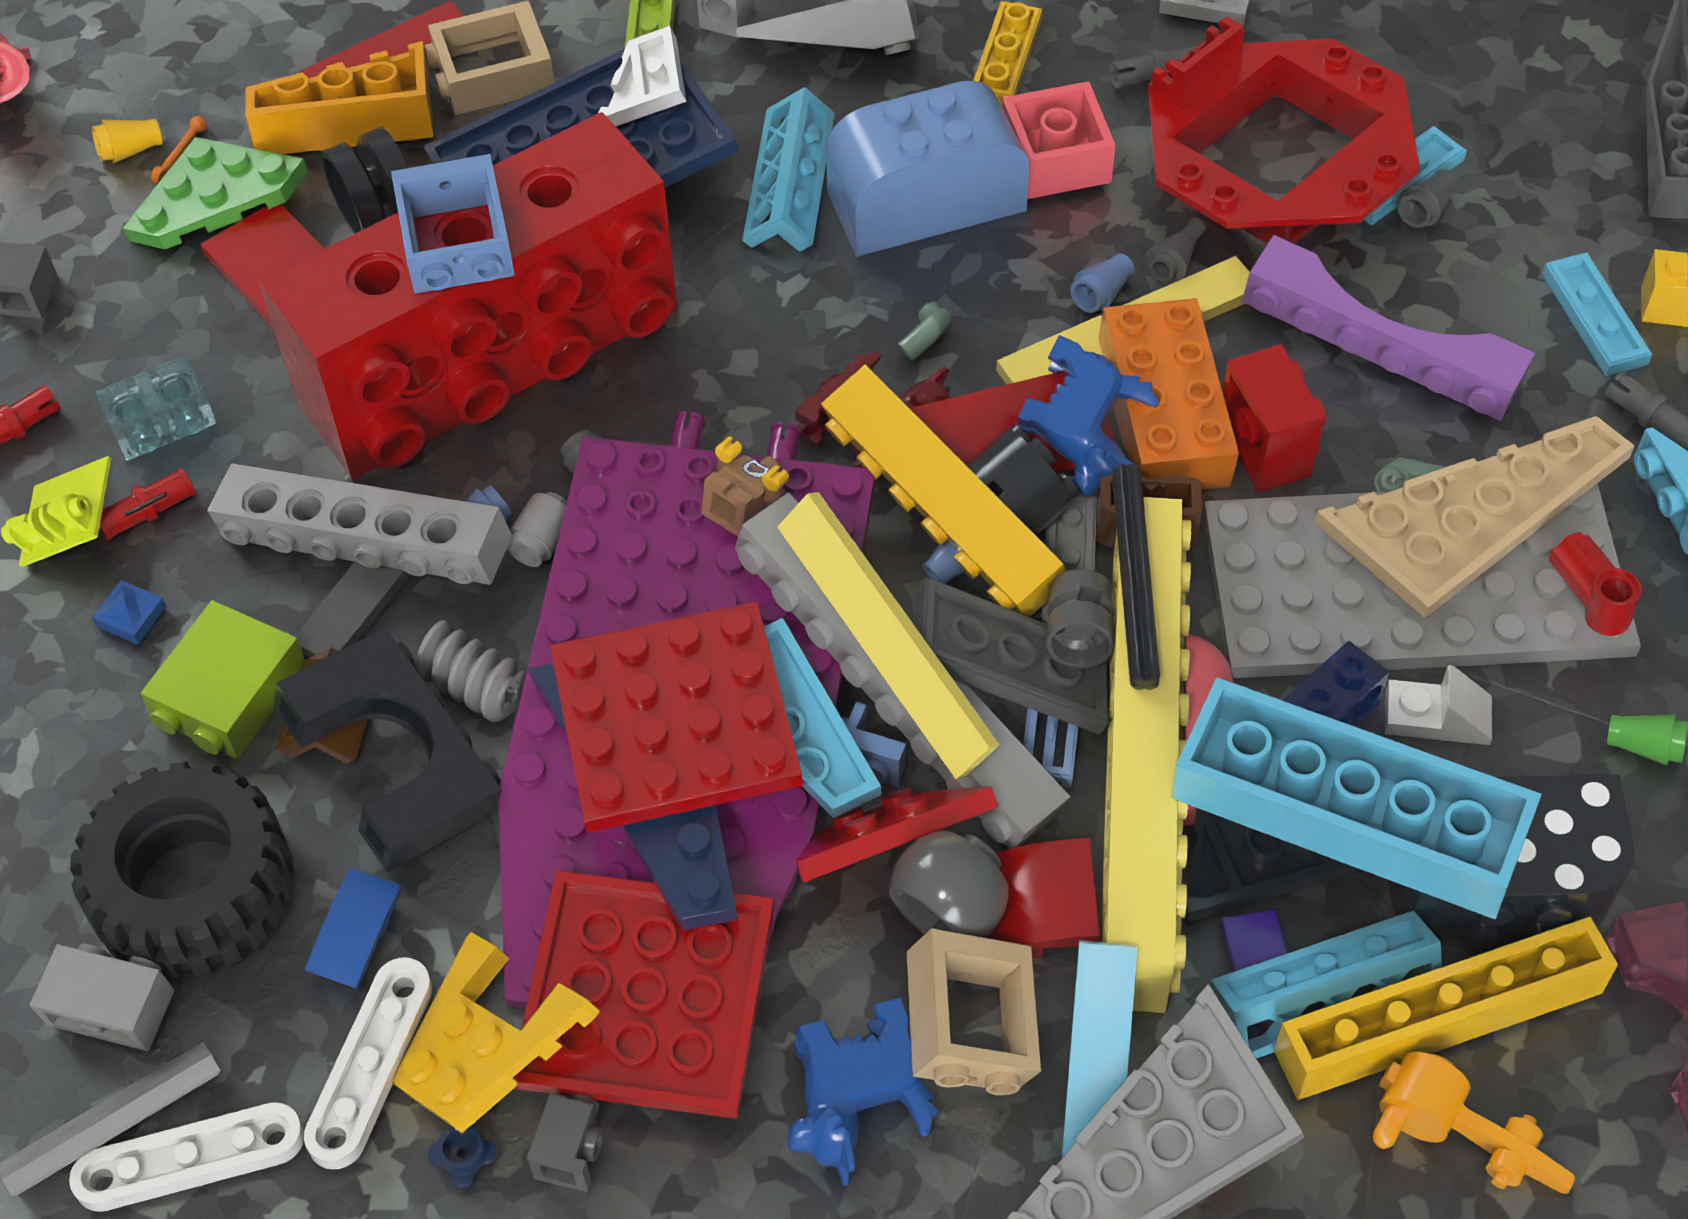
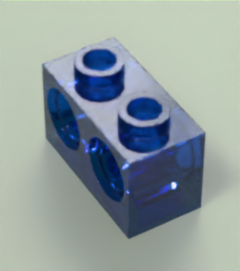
M1347 641L1282 701L1356 727L1380 705L1389 671L1351 641Z

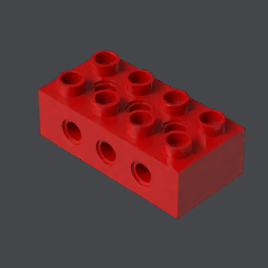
M603 112L493 165L515 276L415 294L406 260L399 214L396 213L259 281L298 407L351 480L377 467L391 469L407 463L419 453L424 442L462 422L478 424L492 418L504 407L508 398L546 378L562 380L572 376L585 365L591 354L627 335L639 338L653 333L665 323L671 312L678 309L664 181ZM488 205L414 218L420 252L494 239Z

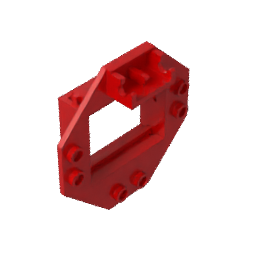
M1225 17L1219 22L1220 28L1224 31L1222 34L1218 28L1211 25L1206 29V39L1180 60L1172 58L1166 62L1165 67L1167 70L1158 66L1152 71V81L1148 87L1156 186L1226 229L1241 228L1267 245L1273 235L1296 244L1319 224L1360 223L1419 174L1420 165L1404 78L1335 39L1243 43L1244 26ZM1273 95L1279 96L1353 139L1278 201L1200 154Z

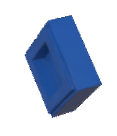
M121 580L92 619L97 628L139 645L167 607L162 597Z

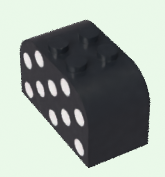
M1620 775L1496 777L1542 794L1496 920L1388 880L1391 903L1396 915L1414 910L1440 940L1442 946H1470L1477 951H1489L1587 917H1591L1597 929H1599L1626 879L1634 859V844Z

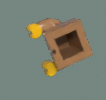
M729 436L715 448V453L718 457V472L713 471L705 479L701 514L718 525L723 526V528L734 535L739 536L742 524L781 497L782 486L789 480V474L785 469L779 472V463L770 456H766L759 463L747 455L735 459L741 453L742 445L739 441L732 443L733 438Z

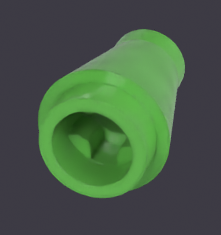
M1612 714L1607 745L1622 748L1668 766L1669 761L1682 763L1688 733V721L1677 720L1676 714L1635 716Z

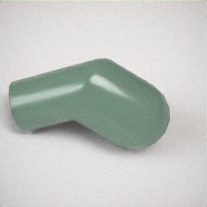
M935 302L927 303L921 308L918 315L921 323L897 343L900 350L911 361H914L928 349L950 326V313L946 308H941Z
M1400 457L1383 467L1376 474L1374 485L1378 492L1387 493L1402 488L1404 481L1445 468V466Z

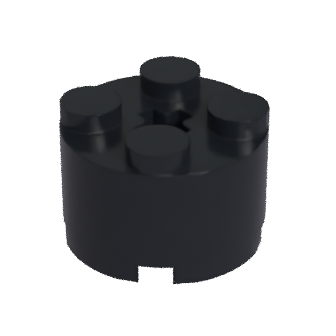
M1013 424L1009 429H1005L966 465L1036 536L1081 495L1078 488L1063 473L1057 475L1049 466L1055 461V458L1048 448L1037 438L1031 441L1016 424Z

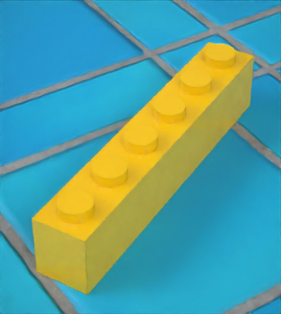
M866 365L861 367L821 403L830 419L825 424V427L843 447L851 442L861 452L856 458L863 468H867L875 479L882 474L893 485L888 489L891 496L906 512H909L914 507L925 518L920 524L938 545L941 546L947 541L958 552L953 558L971 579L974 580L979 574L991 586L986 592L995 604L1010 610L1014 609L1017 613L1030 617L1048 601L1049 586L1057 576L1066 572L1064 564Z
M1587 917L1282 1022L1274 1053L1297 1100H1301L1386 1070L1393 1062L1400 1065L1405 1054L1409 1052L1432 1054L1600 995L1605 990L1618 963L1592 918Z

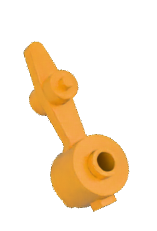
M1409 1052L1405 1054L1400 1065L1393 1062L1387 1068L1379 1083V1086L1386 1090L1379 1104L1382 1116L1373 1132V1141L1378 1147L1383 1149L1392 1147L1401 1131L1423 1141L1442 1142L1447 1138L1451 1128H1453L1492 1154L1486 1165V1171L1493 1178L1491 1182L1497 1188L1505 1189L1506 1185L1518 1186L1524 1174L1560 1193L1568 1194L1576 1178L1573 1173L1537 1149L1543 1133L1536 1126L1537 1120L1530 1115H1523L1522 1118L1511 1117L1505 1128H1502L1469 1110L1464 1105V1102L1470 1092V1083L1452 1062L1442 1056L1424 1052Z

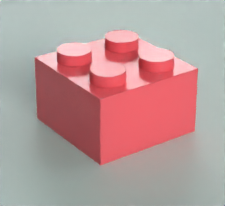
M1089 81L1003 98L1002 109L1029 159L1028 199L1112 183L1116 145Z

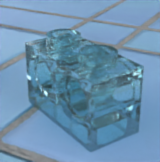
M185 355L95 391L106 421L126 461L139 455L150 453L156 448L187 435H193L204 428L216 424L206 394Z

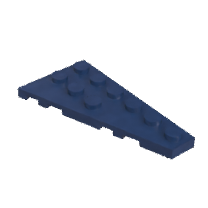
M548 664L528 668L533 684L538 692L543 695L553 717L567 735L554 665ZM716 805L622 825L628 841L643 860L654 884L682 930L738 920Z

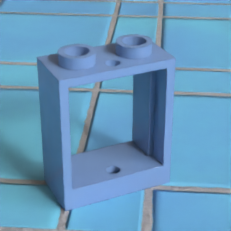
M491 154L391 171L406 260L415 294L515 276ZM444 181H448V182H449L448 184H445V185L440 184L441 182H444ZM488 205L494 239L420 252L414 218Z

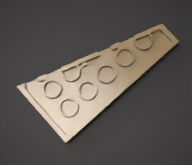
M1595 416L1545 433L1540 441L1519 448L1512 444L1498 449L1496 456L1478 462L1475 458H1471L1404 481L1402 488L1378 496L1375 491L1358 497L1355 504L1337 510L1333 506L1321 509L1316 512L1314 523L1420 615L1426 618L1628 460L1634 445L1599 417Z

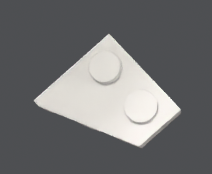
M670 26L628 41L622 55V65L615 72L610 84L614 91L609 107H601L599 113L603 112L615 126L686 102L677 38Z

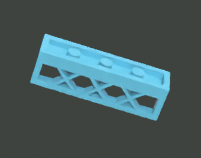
M806 87L766 110L742 239L751 248L777 234L799 252L813 245L826 168V143L832 131L835 113ZM784 117H786L785 120H784V121L782 122V124L780 125L781 119L784 118ZM771 212V214H770V220H768V221H766V222L763 223V221L766 219V217H767V216L769 215V213Z
M1413 910L1211 979V986L1255 1058L1274 1053L1282 1022L1299 1017L1310 1004L1322 1001L1325 1003L1322 1007L1323 1009L1349 1000L1359 987L1372 983L1377 985L1373 989L1375 991L1401 982L1411 969L1424 965V973L1442 968L1441 942ZM1267 1019L1274 1021L1264 1035L1248 1040L1247 1026Z

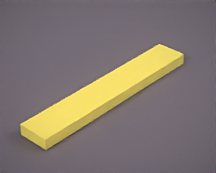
M1234 256L1124 305L1197 298L1202 318L1205 322L1245 304L1242 302L1250 272L1238 257ZM1102 315L997 360V373L1006 385L1052 374V372L1048 371L1052 362L1048 359V356L1059 335L1078 343L1086 352L1102 355L1098 339Z
M808 493L777 528L954 778L959 779L967 776L1000 744L820 493Z

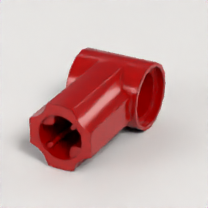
M1579 531L1565 537L1557 547L1551 550L1549 562L1585 605V620L1588 626L1595 632L1606 636H1616L1624 633L1632 623L1642 592L1641 583L1638 578L1629 571L1615 568L1589 535H1583Z

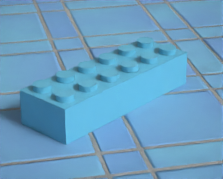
M1216 677L1176 764L1172 799L1496 920L1542 794Z

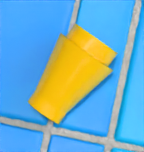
M156 119L102 120L101 125L92 126L93 140L100 161L111 160L114 164L153 146L162 145V135Z

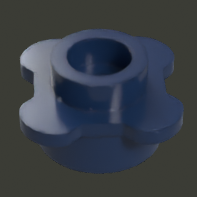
M474 1124L463 1133L451 1126L441 1134L438 1143L433 1144L429 1148L428 1159L432 1166L442 1167L450 1175V1181L454 1186L463 1188L472 1184L474 1174L484 1164H491L496 1160L498 1152L493 1141L482 1139ZM462 1149L468 1151L467 1156L464 1158L457 1156L458 1152Z

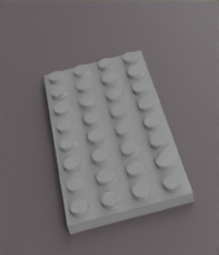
M1598 483L1426 618L1420 615L1314 523L1317 511L1330 506L1337 510L1355 504L1358 497L1371 492L1204 501L1203 519L1225 657L1230 665L1233 678L1447 667L1448 665L1457 667L1636 657L1641 647L1634 618L1629 629L1620 635L1606 636L1592 630L1585 620V605L1549 562L1551 550L1557 547L1565 537L1580 531L1583 535H1589L1615 568L1620 569ZM1375 492V493H1376L1377 496H1378V495L1384 494V493H1386V492Z

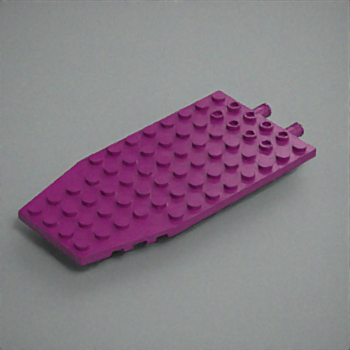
M687 411L678 412L674 419L675 425L670 446L583 436L528 668L553 664L550 645L757 601L764 626L781 618L784 619L837 710L843 676L840 664L826 649L818 648L810 640L805 626L791 611H785L777 604L771 589L758 574H752L744 568L735 550L738 536L701 514L705 479L713 471L718 472V457L715 451L699 449L702 432L706 423L705 418L691 411L690 422L686 424ZM783 422L774 423L770 429L771 436L767 456L773 457L779 463V472L785 469L789 474V480L782 486L781 497L789 492L799 503L808 493L819 492L858 548L864 553L876 482L873 474L867 468L795 460L799 440L802 435L801 429L797 425L788 422L786 436L784 437L782 435ZM739 454L735 459L744 456V454ZM747 455L753 460L757 461L758 463L765 458L762 456ZM527 669L500 782L502 791L498 797L503 953L509 958L504 965L505 1001L508 1007L526 1009L556 870L654 883L643 860L628 841L622 826L587 833L568 737L553 717L545 698L533 684L529 669ZM802 786L716 805L733 893L774 898L775 908L770 937L774 931V923L785 899L788 900L796 882L798 868L795 860L816 835L821 805Z

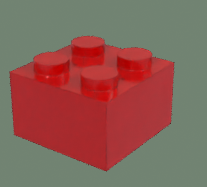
M1282 344L1228 360L1222 392L1239 452L1238 459L1256 491L1261 493L1311 477L1316 455L1319 454V440L1322 427L1326 423V412L1321 400L1318 397H1313L1308 390L1303 371L1298 362L1291 361Z

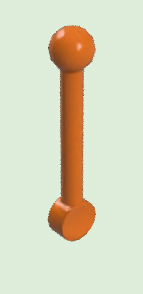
M194 116L191 118L190 129L161 167L156 166L151 174L153 183L158 184L196 134L206 130L207 121L204 117Z

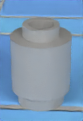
M552 492L533 494L510 528L512 538L507 547L508 552L516 560L530 567H538L542 561L549 560L556 550L567 501L560 495Z

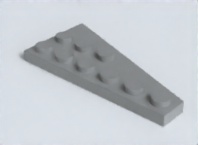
M1209 984L1195 999L1196 1003L1177 1025L1173 1024L1160 1039L1161 1044L1139 1070H1134L1076 1137V1143L1056 1166L1053 1164L1039 1180L1041 1184L1018 1211L1012 1212L1007 1219H1171L1305 1138L1301 1128Z

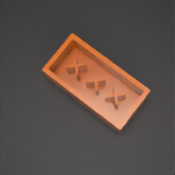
M1192 298L1104 307L1098 337L1102 355L1112 362L1122 375H1135L1140 377L1139 382H1151L1153 385L1151 391L1154 392L1159 401V405L1154 408L1131 399L1117 398L1113 409L1126 457L1141 469V476L1150 480L1166 475H1182L1201 481V490L1230 487L1239 452L1198 299Z

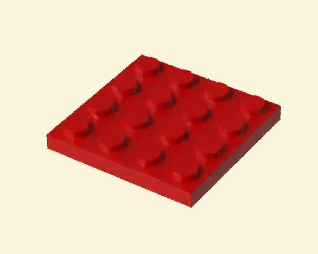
M757 601L550 645L587 833L803 786L802 772Z
M556 870L521 1030L558 983L586 998L600 1012L587 1026L583 1027L577 1021L557 1039L562 1047L550 1058L544 1060L537 1056L517 1073L514 1078L517 1079L518 1085L514 1089L564 1096L582 1095L594 1100L738 1119L775 908L774 898L733 893L738 920L682 930L656 885L652 882Z

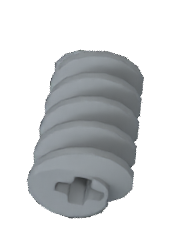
M446 620L437 622L429 630L421 643L415 661V669L425 683H433L438 691L444 694L449 693L452 699L459 703H466L467 708L476 713L482 712L483 717L493 723L506 719L519 707L527 669H523L516 674L518 668L517 661L510 657L501 661L500 651L495 648L485 651L484 642L477 638L469 642L468 633L462 629L453 632L452 624Z

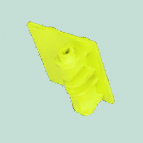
M109 456L35 485L28 515L25 513L7 519L5 526L1 529V535L5 542L14 544L22 549L19 560L21 567L98 537L111 464Z

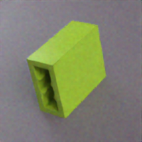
M211 600L140 694L150 713L148 716L149 720L158 729L171 735L175 734L176 731L192 738L196 745L208 753L218 754L220 751L239 759L274 711L276 682L299 672L305 659L297 637Z

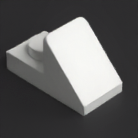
M1452 665L1447 666L1441 685L1389 680L1385 694V734L1490 745L1492 741V696Z

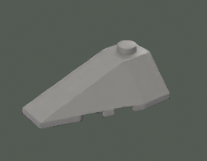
M846 0L735 28L737 37L867 49L884 47L885 55L910 50L909 41L919 39L914 0Z

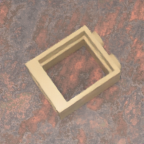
M529 0L428 25L431 43L424 45L431 71L439 69L440 73L435 74V80L441 100L449 98L455 115L518 100L555 82L551 57ZM515 41L520 42L525 55L522 58L458 74L451 57Z
M931 928L907 951L913 1077L935 1080V1083L941 1087L952 1088L963 1085L986 1088V1091L992 1095L1002 1096L1018 1092L1024 1084L1041 1072L1031 946ZM947 979L999 988L1004 1052L951 1043Z

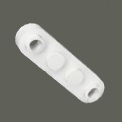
M397 958L383 965L376 974L304 1131L306 1148L312 1159L321 1167L341 1169L355 1162L361 1155L393 1085L391 1081L415 1036L433 993L428 971L422 963L415 959ZM404 987L414 988V991L408 997L400 998L396 996L398 991ZM336 1136L346 1137V1141L341 1147L335 1149L328 1147V1143L332 1138Z
M267 1103L94 1149L75 1162L70 1172L69 1184L73 1194L85 1208L97 1212L108 1211L283 1164L291 1160L300 1151L304 1142V1128L298 1115L291 1107L282 1103ZM273 1133H285L283 1140L278 1144H267L268 1138ZM106 1177L113 1178L112 1184L107 1189L102 1191L96 1190L97 1184Z

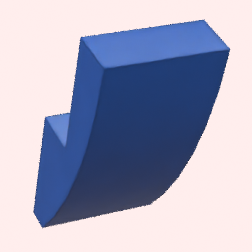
M350 868L321 927L305 971L360 989L379 937H384L402 886Z

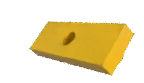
M1000 2L973 81L989 86L995 93L1001 107L1004 97L1017 95L1042 21V8L1027 6L1019 2Z

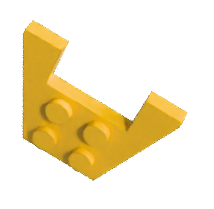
M470 932L462 944L391 1081L405 1094L461 1133L467 1130L518 1085L517 1079L514 1076L537 1056L544 1060L550 1058L562 1047L560 1041L557 1040L577 1021L583 1027L587 1026L600 1012L586 998L558 983L522 1030H518L475 1002L509 958L495 945Z

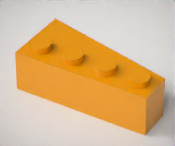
M423 41L407 45L409 52L389 57L387 51L369 55V63L346 68L343 62L326 66L327 69L323 70L316 77L308 78L304 73H298L246 87L245 115L254 149L287 155L290 153L323 151L342 142L352 147L357 146L359 135L381 126L389 132L395 142L433 138L431 85Z

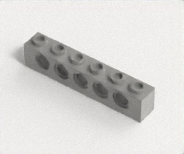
M231 463L207 510L218 527L221 536L236 545L251 543L268 546L282 553H289L291 551L309 553L328 561L338 558L355 561L369 568L384 566L401 569L414 576H424L425 574L442 576L460 584L476 582L491 585L512 538L501 510L496 506Z

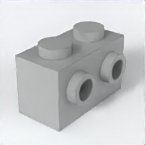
M57 944L29 1006L47 1026L149 1052L175 990L161 973L162 968L148 959L132 956L126 962L111 958L108 952L90 944H80L78 949Z

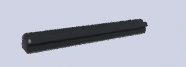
M1119 464L1113 470L1112 480L1130 685L1136 690H1152L1159 685L1160 669L1141 469L1136 464L1127 466Z

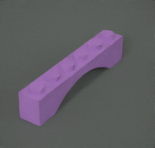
M1273 235L1251 269L1242 299L1243 303L1254 307L1261 313L1276 317L1305 333L1315 335L1346 352L1354 353L1384 367L1389 372L1404 376L1435 393L1443 394L1471 407L1478 413L1486 414L1499 421H1502L1535 355L1534 352L1492 333L1475 335L1439 334L1411 328L1387 319L1365 307L1343 290L1327 272L1317 254L1276 235Z

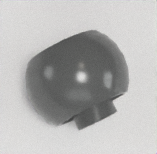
M942 830L916 839L903 850L895 862L890 876L889 894L899 911L924 935L932 928L986 938L996 929L1004 916L1009 898V887L1004 875L999 870L1002 867L999 857L987 844L970 834H965L961 837L953 832Z

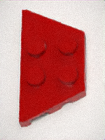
M991 786L912 793L911 789L898 790L882 797V806L863 812L861 807H857L835 818L832 817L833 824L820 829L795 862L802 882H807L929 833L998 808V804Z

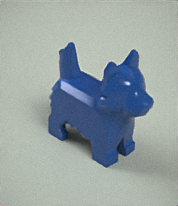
M1059 335L1048 356V359L1052 361L1048 371L1054 374L1065 372L1067 376L1064 378V385L1058 384L1056 386V394L1052 393L1050 395V403L1027 398L1018 416L1017 423L1019 424L1018 427L1026 435H1036L1075 465L1072 482L1078 488L1081 495L1086 498L1099 489L1100 478L1113 474V470L1117 465L1124 464L1127 466L1134 464L1126 457L1121 448L1101 430L1117 398L1131 399L1154 408L1159 405V401L1154 392L1151 391L1153 386L1151 382H1139L1140 377L1135 375H1122L1105 356L1094 352H1086L1078 343Z
M901 998L874 1005L873 1010L877 1019L867 1023L870 1036L864 1041L861 1035L857 1034L851 1041L849 1037L845 1036L841 1041L837 1042L833 1038L824 1019L799 1026L796 1032L797 1039L793 1042V1049L796 1057L801 1059L803 1064L807 1115L790 1124L788 1128V1148L792 1152L812 1154L815 1161L821 1166L836 1167L843 1186L849 1184L850 1172L855 1170L854 1151L858 1141L857 1112L900 1100L909 1110L921 1136L929 1135L932 1119L938 1116L939 1113L930 1103L934 1100V1096L921 1083V1078L913 1077L911 1034L908 1031L909 1017Z

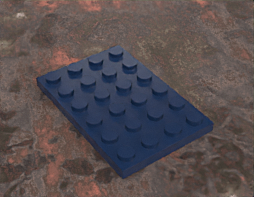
M625 49L424 145L423 147L431 164L491 154L492 164L495 165L598 114L600 108L609 107L614 91L610 84L615 72L622 65V55ZM681 60L686 102L615 126L664 181V188L739 152L736 139Z

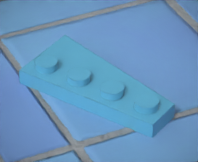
M781 618L764 626L802 772V787L833 818L880 796V783L784 619Z

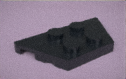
M1196 808L1185 918L1187 922H1191L1363 872L1364 870Z

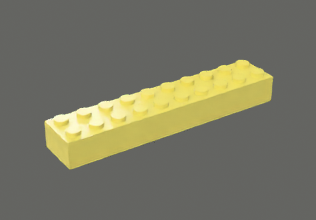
M1143 497L1160 678L1158 687L1152 690H1136L1130 685L1116 528L1112 585L1115 590V614L1113 619L1115 623L1113 653L1110 655L1109 724L1107 732L1101 942L1137 945L1133 1011L1165 1013L1169 993H1179L1181 969L1185 967L1186 935H1181L1182 918H1185L1187 886L1182 884V868L1186 867L1187 835H1182L1183 820H1186L1188 804L1172 799L1176 764L1187 740H1184V726H1187L1189 714V694H1184V681L1188 680L1190 651L1189 649H1184V636H1188L1190 626V605H1186V593H1189L1191 563L1186 562V551L1190 549L1191 520H1182V499Z

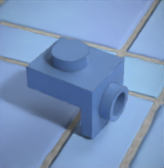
M856 702L850 718L842 717L843 722L878 782L899 787L906 771V743L867 732V705Z

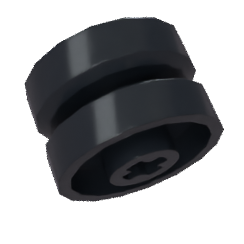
M381 126L359 135L357 138V152L345 142L320 152L323 171L332 195L353 234L398 213L391 171L407 169L408 165L397 144L384 127Z

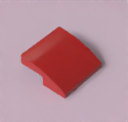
M1090 838L1041 842L996 852L1002 863V867L999 870L1008 883L1009 898L1003 918L996 929L986 937L987 939L1031 946L1032 958H1042L1043 948L1079 946V940L1099 942L1100 933Z

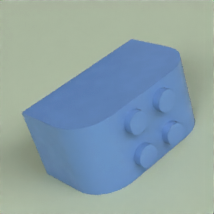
M976 81L957 82L859 108L839 121L827 139V193L856 257L1027 211L1029 159L995 93L989 86Z

